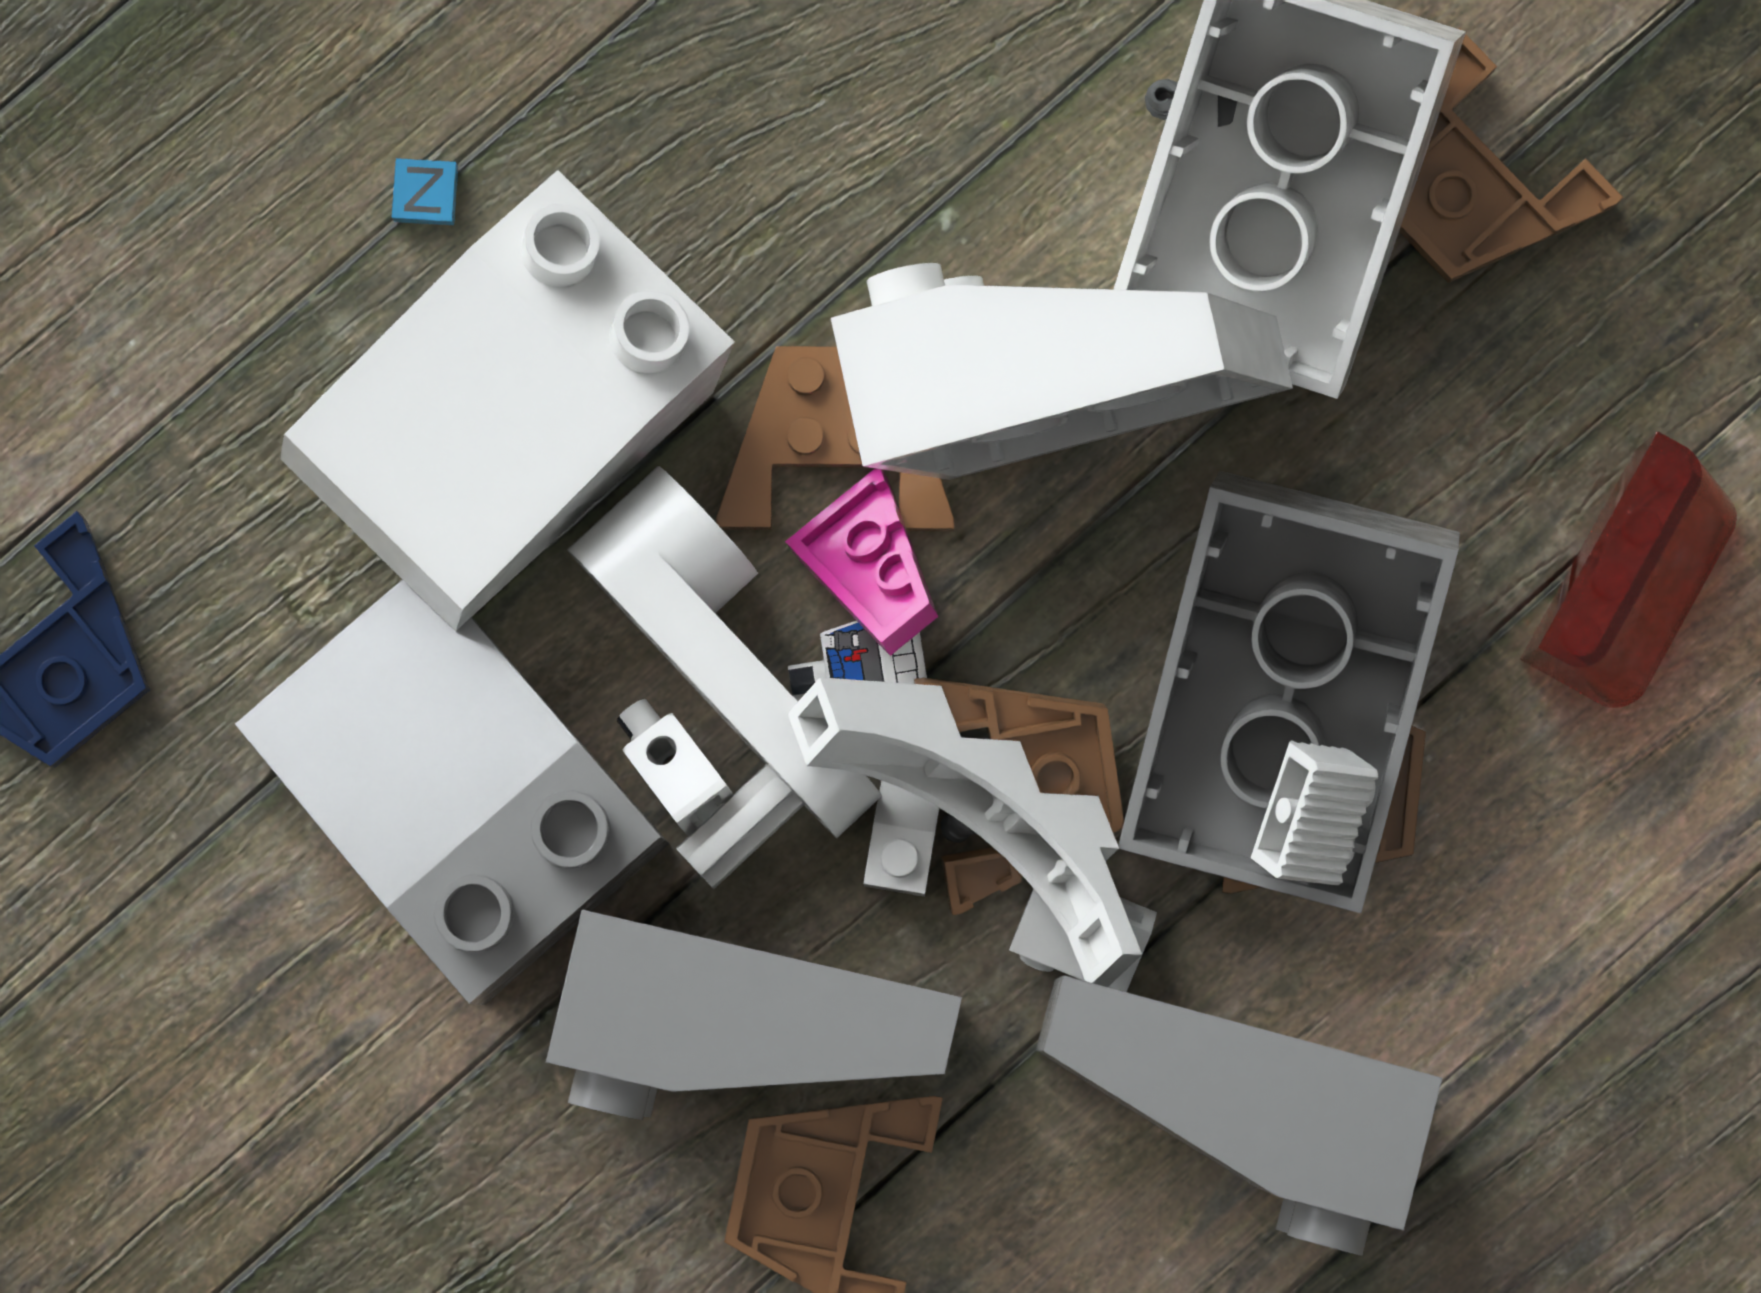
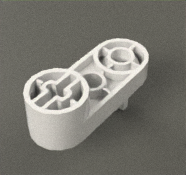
M657 466L567 549L623 613L766 764L676 848L713 889L803 806L833 836L838 838L882 796L866 775L846 770L806 766L788 713L798 701L715 614L748 584L758 572L719 525L664 469Z

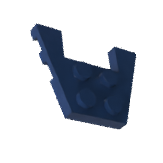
M78 511L74 512L34 545L73 595L0 654V735L54 768L150 691L88 521Z

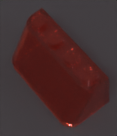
M1656 432L1635 450L1520 658L1523 662L1609 708L1627 706L1637 701L1644 694L1736 526L1737 513L1734 503L1689 448L1660 432Z

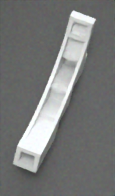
M820 677L790 710L788 716L806 766L846 770L870 776L905 789L954 816L1004 856L1029 882L1067 933L1086 982L1109 987L1142 955L1106 864V861L1119 847L1099 796L1040 793L1020 741L961 738L942 686Z

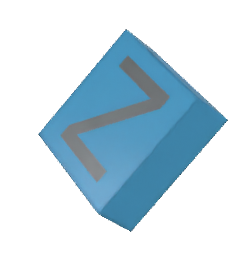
M396 158L392 220L401 223L454 225L458 177L457 163Z

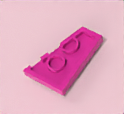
M874 468L785 541L795 557L890 656L938 617L888 478L882 469Z

